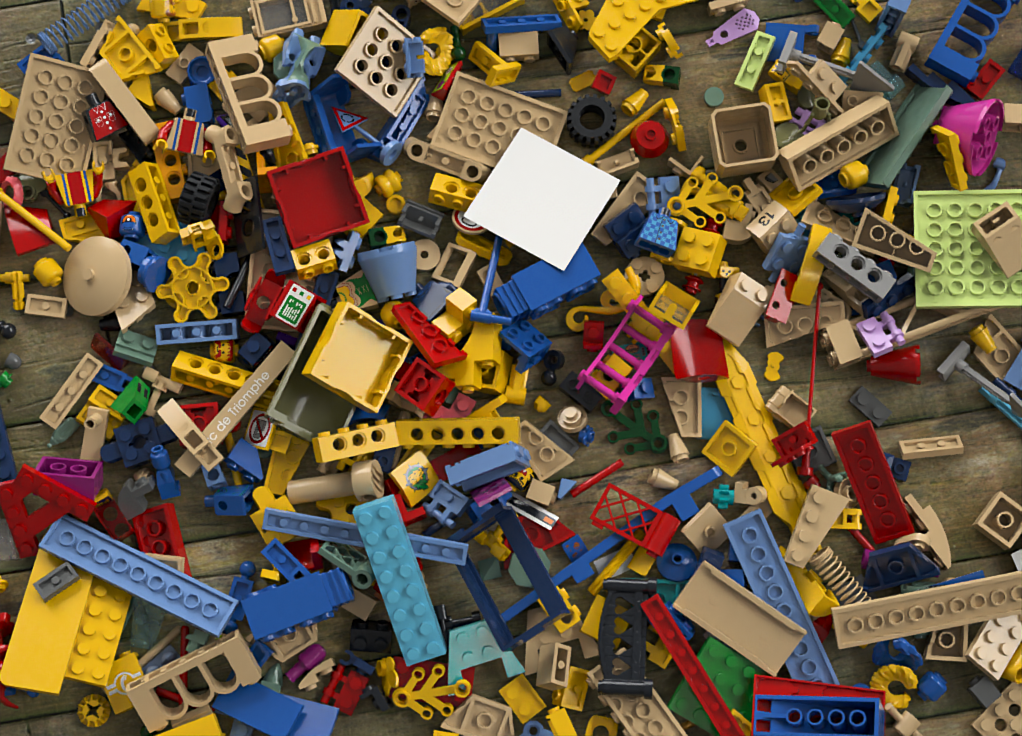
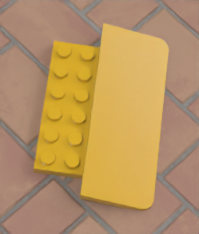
M39 549L0 672L1 683L7 687L59 696L64 679L106 688L133 595L71 565L80 579L45 603L33 584L65 563V561Z

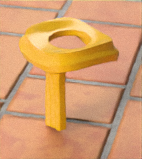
M593 715L590 718L585 736H593V730L597 726L606 727L609 736H617L618 724L612 718Z

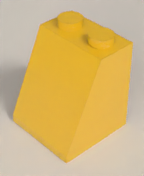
M360 9L333 10L320 45L326 47L333 54L343 56L369 15ZM379 29L377 35L380 39H383L385 33L382 29ZM372 45L367 47L368 53L373 55L375 52Z

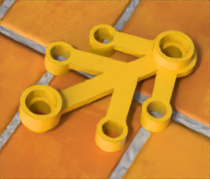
M710 172L707 174L706 181L694 199L686 200L692 189H696L699 186L698 179L692 176L687 179L686 186L680 195L669 199L667 208L671 210V215H683L693 221L698 228L706 226V218L695 215L687 208L697 207L714 218L716 223L723 224L726 221V215L723 212L716 211L707 204L729 199L733 202H739L744 196V191L740 186L733 185L727 192L706 196L712 185L717 184L719 180L716 173ZM711 175L716 176V180L714 182L709 181V177ZM695 179L696 185L690 186L689 181ZM735 190L739 191L740 195L737 198H734L732 196V193ZM675 203H680L681 207L679 210H674L673 206ZM722 214L724 219L717 221V215ZM699 218L704 220V224L701 226L697 225Z
M436 664L432 669V674L421 690L412 691L416 683L425 676V670L422 667H416L406 686L399 687L393 692L392 700L398 707H410L419 713L424 720L431 719L434 710L430 706L423 707L415 701L417 699H423L439 710L443 716L449 717L453 713V705L441 702L436 696L455 694L457 697L465 698L470 693L471 685L467 680L460 679L454 685L432 688L438 678L442 677L445 673V667L442 664ZM440 668L442 673H437L435 669ZM415 672H421L422 676H416ZM464 684L467 689L462 690L459 685ZM404 694L406 699H401L399 695ZM444 707L450 708L451 711L445 712ZM428 710L431 715H425L424 711Z

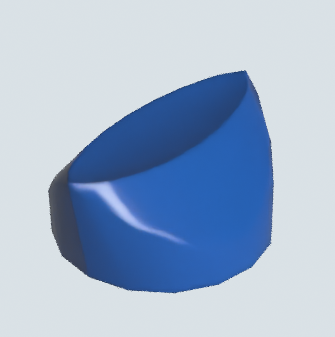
M205 56L196 57L188 64L187 75L190 86L203 83L209 84L214 80L213 73Z

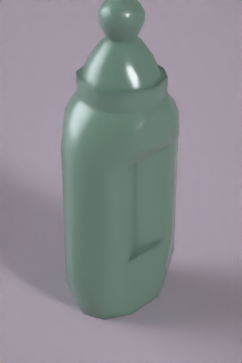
M72 417L67 418L54 430L47 447L51 448L52 445L65 442L80 425Z

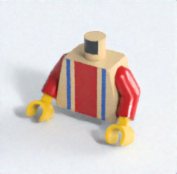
M185 108L183 119L176 117L173 120H169L159 130L157 141L153 146V150L161 147L162 154L165 150H171L198 157L203 156V163H206L207 158H210L212 163H214L216 158L212 144L204 138L206 131L204 124L195 122L197 110Z

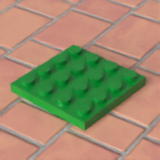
M708 636L697 654V658L729 710L731 711L734 708L751 722L754 674L772 675L713 637ZM684 677L667 704V708L712 735L721 736Z

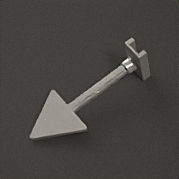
M790 30L775 72L783 74L787 67L786 63L790 60L814 66L819 59L795 49L798 33ZM825 61L836 74L853 80L850 90L894 91L895 86L863 61H859L856 71Z
M962 341L937 369V372L940 373L938 377L944 382L955 370L965 374L1002 402L1009 404L1011 412L1022 418V401L1014 393L1008 395L970 368L969 364L964 361L971 353L970 346L965 341Z

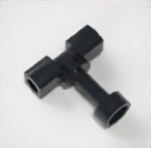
M445 604L433 606L447 646L449 645V630L481 620L479 610L471 612L472 616L452 620L451 616H447Z

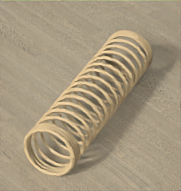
M830 546L822 548L810 558V565L813 567L818 565L815 570H818L830 559L836 557L832 564L819 573V576L826 573L834 564L840 563L835 570L823 578V581L829 579L837 570L844 568L841 574L828 582L827 586L832 585L843 574L849 573L831 591L839 588L847 579L853 578L835 596H839L850 585L857 583L852 590L840 598V601L845 600L856 589L861 588L860 592L847 600L844 605L852 603L862 593H865L864 597L856 603L862 602L867 598L871 600V597H866L867 592H862L863 587L858 586V581H854V576H850V571H845L846 566H841L842 561H837L838 556H833V551L829 548Z

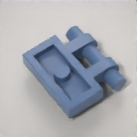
M679 176L658 177V185L654 186V178H646V186L644 187L645 192H647L648 204H646V210H648V215L652 212L656 213V210L661 207L667 208L669 199L680 195ZM659 191V203L655 201V192ZM675 203L673 206L674 210H679L681 207L680 203Z
M440 479L428 494L433 501L430 504L424 502L422 506L428 516L438 519L442 526L453 529L456 522L451 517L455 514L460 518L472 501ZM441 505L446 508L443 513L439 511Z

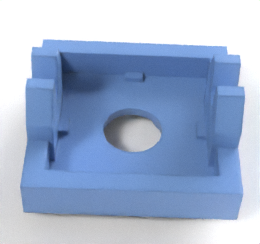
M351 229L346 239H335V242L341 246L340 248L332 247L333 252L339 257L338 269L347 272L348 268L352 269L355 261L354 251L355 249L359 250L362 242L360 234Z

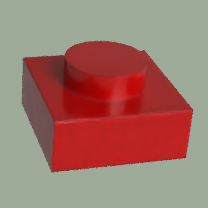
M599 69L590 88L609 96L617 77Z

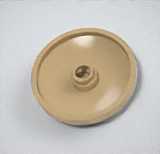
M103 236L90 237L80 242L70 253L63 273V288L70 305L81 314L94 317L105 316L116 310L125 300L132 281V266L127 251L119 242Z

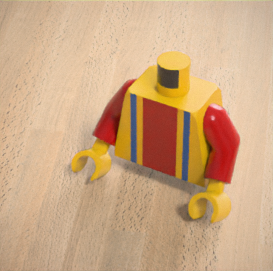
M93 161V170L89 169L55 175L54 171L50 168L51 174L49 176H46L44 171L41 172V175L46 181L49 195L59 205H64V208L74 207L75 217L80 218L88 216L86 205L92 204L94 199L98 198L100 194L105 167L103 161H101L102 165L100 167H95V161Z

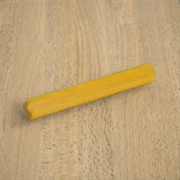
M640 529L633 533L634 538L642 541L646 536ZM628 540L587 590L596 596L603 588V579L611 578L638 545Z

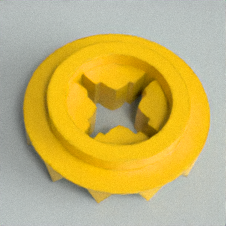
M90 694L84 697L78 704L77 714L80 721L86 726L99 727L108 720L111 708L105 697L98 694ZM89 705L93 707L101 705L97 710L99 718L94 714L88 715L90 712Z

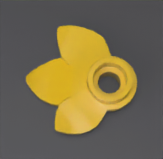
M392 657L382 658L376 663V672L379 677H382V687L386 697L390 695L391 687L397 688L399 685V677L394 670L395 662Z

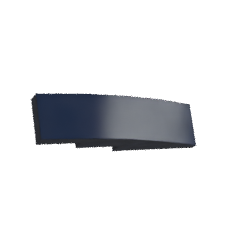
M914 63L905 72L909 79L921 87L945 88L947 85L934 72L927 77ZM954 80L948 84L953 90V94L947 99L946 104L955 106L976 102Z

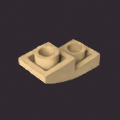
M333 658L322 662L312 669L299 684V689H305L308 692L317 688L316 683L320 682L317 674L321 673L323 676L332 672V667L336 666Z

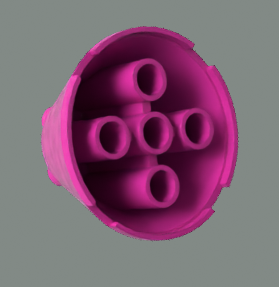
M993 98L949 107L943 106L939 120H935L933 126L939 125L958 135L960 140L959 150L964 158L963 168L971 176H981L995 154L998 142H995L997 132L1002 131L1004 105L1000 99ZM936 133L933 140L935 145L939 143Z

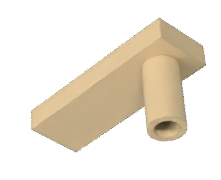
M94 406L88 407L87 418L84 421L85 430L80 459L102 461L100 450L105 444L110 410Z

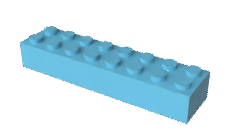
M394 494L355 506L353 515L406 666L446 654L447 645Z

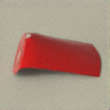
M690 319L684 330L677 327L670 338L673 369L677 380L706 383L729 378L723 338L706 327L708 322L706 319Z

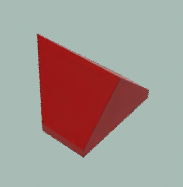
M103 199L88 207L87 210L103 235L114 240L121 236L119 233L121 217L133 211L137 201Z

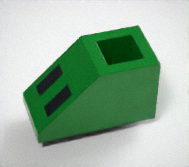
M135 375L110 407L123 419L135 425L147 410L150 387Z

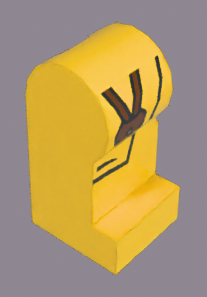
M777 59L768 71V75L776 82L783 81L784 87L797 95L803 86V82L790 72L788 66L783 74L775 72L779 61Z

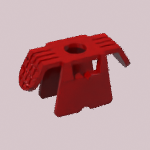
M272 268L267 271L262 284V277L258 279L250 291L244 307V311H247L241 322L243 329L251 333H259L265 321L273 317L269 314L282 294L283 285L286 280L285 275L276 276ZM261 296H265L270 300V305L266 309H261L257 305V300Z

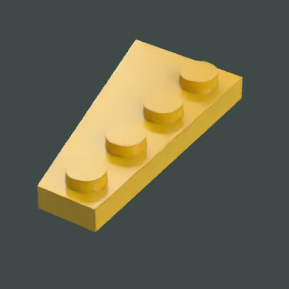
M293 436L287 455L272 450L264 486L269 488L273 494L280 496L285 494L288 481H291L310 443Z

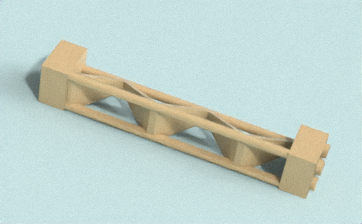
M915 296L897 302L885 311L891 314L912 306L900 327L904 334L905 344L1000 308H967V310L962 308L932 309L947 316V318L907 333L905 332L917 310L915 307ZM863 316L852 320L845 319L826 326L820 333L819 342L822 348H826L828 353L826 356L827 362L830 367L833 366L835 371L872 356L868 347L860 349L855 334L860 336L856 329V324L866 320ZM897 342L892 343L893 348L899 347Z

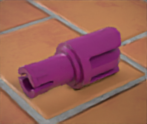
M311 644L298 656V662L285 672L286 676L294 683L306 670L311 671L325 659L326 650L319 644Z

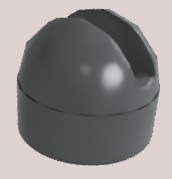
M11 352L5 361L4 367L11 370L18 369L22 363L21 358Z

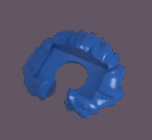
M902 637L893 639L894 649L901 652L895 657L889 654V640L880 641L873 648L872 661L875 665L888 666L889 664H895L911 668L914 671L923 665L921 654L917 652L915 646L908 643Z

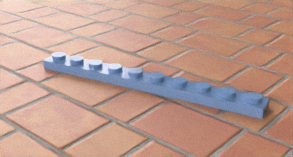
M265 508L262 529L365 548L356 523ZM408 533L416 557L465 566L469 544Z

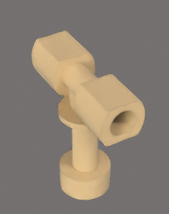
M147 366L142 374V378L152 382V387L155 389L148 401L147 410L143 414L154 418L157 413L154 408L161 393H166L169 390L179 395L184 384L172 381L160 375L159 371Z

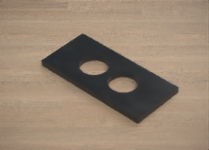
M257 175L243 180L251 183L253 191L249 213L244 214L242 210L241 213L234 214L238 258H244L266 249ZM251 219L254 223V229L252 234L247 236L245 234V225Z

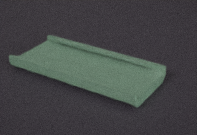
M915 84L894 115L900 135L870 151L862 164H865L869 169L867 183L862 186L886 190L890 188V184L896 175L900 173L901 168L907 159L911 157V153L917 144L921 142L927 129L933 124V120L939 111L943 109L947 99L953 94V90L948 85L945 88L921 87L919 84Z

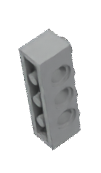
M831 232L824 238L812 255V257L877 304L884 299L896 282V279L893 278L889 271L882 270L876 266L874 260L865 258L856 247L847 245L839 235L832 234ZM835 251H839L842 254V258H838L835 255ZM851 263H856L859 270L853 269ZM868 275L874 276L875 282H871L868 279Z

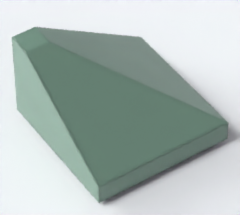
M496 557L478 561L483 581L502 577L499 561Z

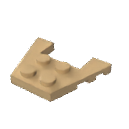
M542 607L528 610L527 630L548 617ZM571 613L562 617L561 621L563 623H570L572 621ZM579 621L561 635L552 624L526 642L525 676L537 673L538 650L541 645L554 642L564 643L579 639L584 659L599 655L598 645L593 638L579 632L583 624L582 621Z

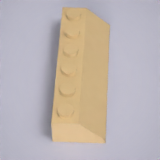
M877 94L779 149L778 158L781 166L798 192L839 170L844 165L853 162L900 135L890 102Z

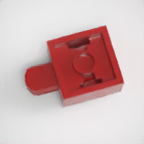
M416 357L411 365L404 361L394 375L400 381L394 391L432 417L456 385L455 382L435 368L432 369L429 364Z
M218 402L179 405L201 432L221 411V405ZM241 420L230 433L240 430ZM179 439L180 446L186 449L187 447Z

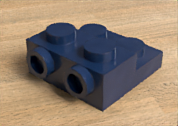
M633 202L602 226L623 258H631L633 260L641 255L640 250L643 248L635 246L634 242L646 221V217L637 203Z

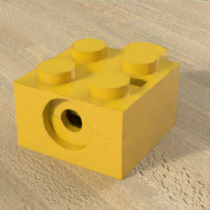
M265 486L257 487L252 494V498L259 510L251 514L250 517L266 544L268 545L276 538L283 545L298 536L262 529L266 507L297 512L287 495L284 494L276 499L269 488Z

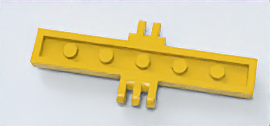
M618 268L602 280L603 284L627 313L626 307L632 299L636 301L639 297L634 288ZM643 300L640 302V307L662 322L665 321L664 318L650 311ZM635 312L631 316L632 321L628 325L651 341L655 340L657 342L662 335L659 332L660 329ZM633 339L631 342H632L633 345H634V344H636L638 341L635 340V339ZM669 339L660 351L659 356L674 374L671 339Z

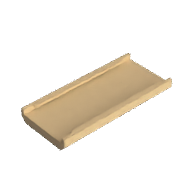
M705 560L673 603V607L773 677H776L782 665L804 635L807 634L804 628Z

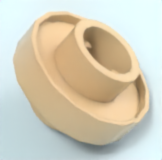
M568 405L560 410L558 414V423L564 432H579L588 422L585 409L579 405Z
M849 479L837 482L834 487V493L850 499L845 508H854L858 504V500Z

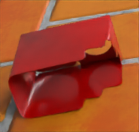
M115 500L95 508L94 512L113 539L122 542L135 532ZM108 507H114L117 510V518L113 521H107L103 516L104 510ZM120 523L126 524L129 527V531L118 537L115 534V527Z

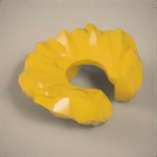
M446 27L428 28L420 35L423 44L435 43L438 46L434 59L430 57L427 51H424V55H417V59H424L425 72L431 76H443L445 70L449 69L451 61H453L451 50L454 48L452 45L454 37L446 31Z
M889 664L888 666L884 665L878 668V671L874 672L869 682L870 689L886 691V704L891 703L896 709L900 710L907 708L911 700L909 694L904 692V694L894 695L888 690V685L892 681H900L907 689H916L918 684L917 676L911 668Z

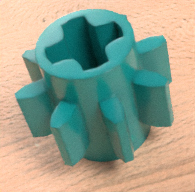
M719 484L718 489H713L712 504H718L717 509H728V505H733L734 490H729V485Z

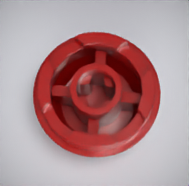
M645 120L633 128L630 134V143L638 155L644 158H655L662 155L668 148L669 133L661 123L654 120Z

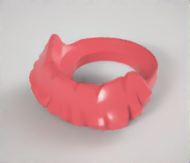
M7 176L0 187L6 194L7 187L11 186L14 189L12 199L21 206L24 199L21 181L17 177Z

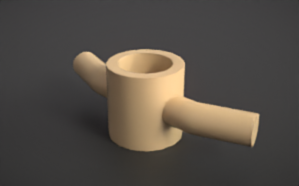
M891 703L885 705L887 712L896 720L892 727L901 736H923L917 730L921 723L906 710L900 714Z

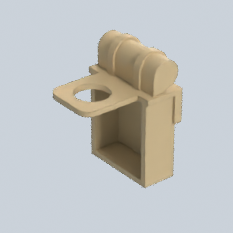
M781 385L764 407L767 411L773 413L771 416L780 423L783 422L791 429L807 420L808 403L794 393V390L790 391ZM812 407V415H811V418H812V416H813V415L816 413V411H817V410L814 409L813 407Z

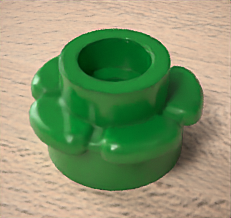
M5 371L0 376V388L6 389L13 381L11 379L12 373L9 374Z

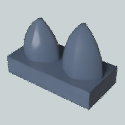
M170 644L142 668L144 675L180 658V654Z

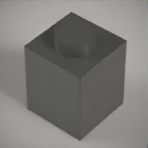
M975 676L968 682L970 686L966 689L982 708H988L1002 695L986 676Z

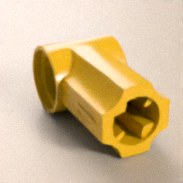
M512 364L509 385L506 387L505 396L507 401L505 403L524 406L529 371L526 370L520 374L515 370L517 364Z
M1022 642L1017 647L1001 675V678L1017 684L1022 683Z

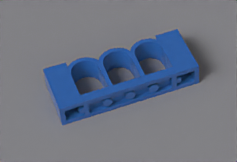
M961 0L924 65L948 79L954 80L965 88L969 82L974 83L979 74L976 70L987 50L986 46L995 38L999 24L1004 21L1013 4L1018 5L1020 0H992L1001 7V14H992L971 3L970 0ZM964 13L984 24L989 29L990 35H977L957 23ZM950 35L975 48L978 57L968 58L945 46Z

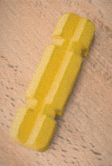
M22 271L11 272V280H13L12 296L15 299L13 302L14 310L25 309Z

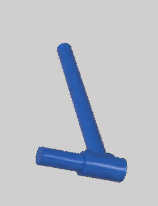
M497 234L494 240L480 307L471 311L470 321L511 326L512 318L492 315L490 310L487 309L503 238Z

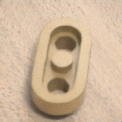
M913 533L895 539L894 546L910 542L918 550L924 552L929 549L931 540L925 534Z

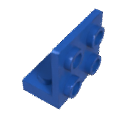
M525 319L518 320L499 333L503 340L520 353L517 358L518 364L515 368L520 374L542 361L552 344L544 334L539 332Z

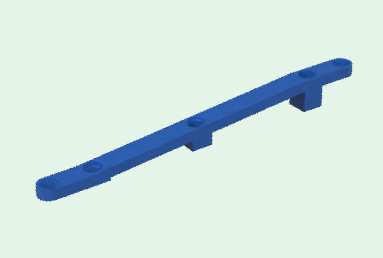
M716 466L669 493L652 506L661 511L671 506L682 523L700 511L690 494L719 478L723 473L719 466ZM651 510L642 512L645 523L657 515ZM640 515L630 521L631 527L642 524ZM628 524L624 525V526H623L622 528H620L619 530H624V529L629 528V527H628ZM616 533L610 535L553 576L551 579L555 586H559L570 577L573 578L577 585L594 575V571L589 563L625 538ZM535 590L501 614L505 623L539 599Z

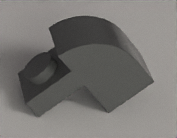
M153 475L147 478L145 476L141 477L136 482L131 477L125 481L118 495V506L127 520L145 512L148 501L144 494L152 491L157 482Z

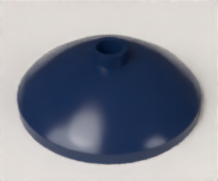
M869 192L827 199L826 205L839 213L852 214V217H861L865 207L872 210L883 202L886 198V192Z

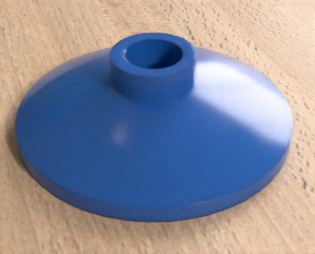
M672 543L668 545L662 558L657 557V569L667 580L682 582L693 576L697 558L693 550L688 546ZM678 557L681 559V561L675 562L674 558Z

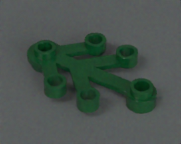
M611 400L602 403L600 410L603 416L613 417L630 429L622 432H609L607 439L610 443L615 444L619 440L642 437L647 441L639 444L627 443L624 446L625 454L633 455L635 452L651 450L655 454H662L667 450L668 440L664 435L660 434L659 413L656 410H650L647 414V420L651 422V434L645 430L641 409L643 403L641 400H633L630 404L631 409L634 411L635 422L621 412H618L616 415L605 412L606 406L612 407L613 403L610 402ZM638 401L640 407L634 408L633 402ZM655 413L657 415V418L655 420L650 419L649 414ZM616 434L617 440L612 441L610 435ZM660 441L662 443V446L660 448L655 447L654 442ZM631 445L633 446L634 451L628 452L626 450V447Z

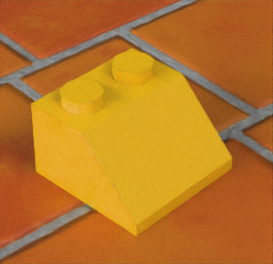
M501 350V365L493 366L491 369L482 368L481 390L477 391L492 395H501L503 393L505 395L513 357Z

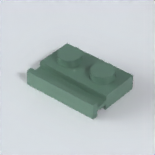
M120 329L112 355L151 367L158 345L154 338L129 330L122 334Z

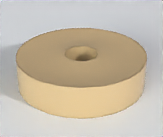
M429 239L416 241L417 270L428 272L435 269L441 258L438 245ZM426 252L428 253V257L422 258L421 254Z

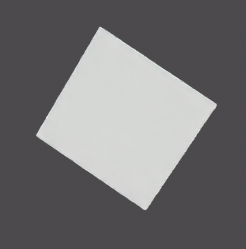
M520 128L469 206L464 217L564 271L620 180L535 134Z

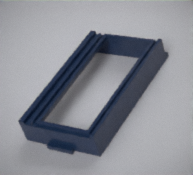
M499 502L481 515L483 519L467 530L461 528L445 540L467 543L496 522L499 523L549 617L514 639L468 552L465 566L455 565L501 651L508 652L513 651L521 644L540 634L545 628L570 614V611L512 506H503L502 502Z

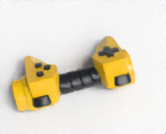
M721 261L716 275L719 278V294L715 295V303H717L725 287L727 278L740 271L738 267H729L727 261Z

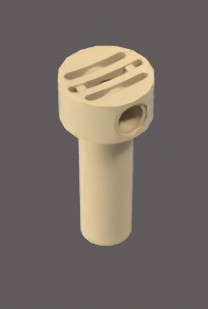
M376 459L355 462L352 465V470L348 472L288 481V498L292 505L353 495L356 496L359 502L373 501L383 498L385 488L383 472Z

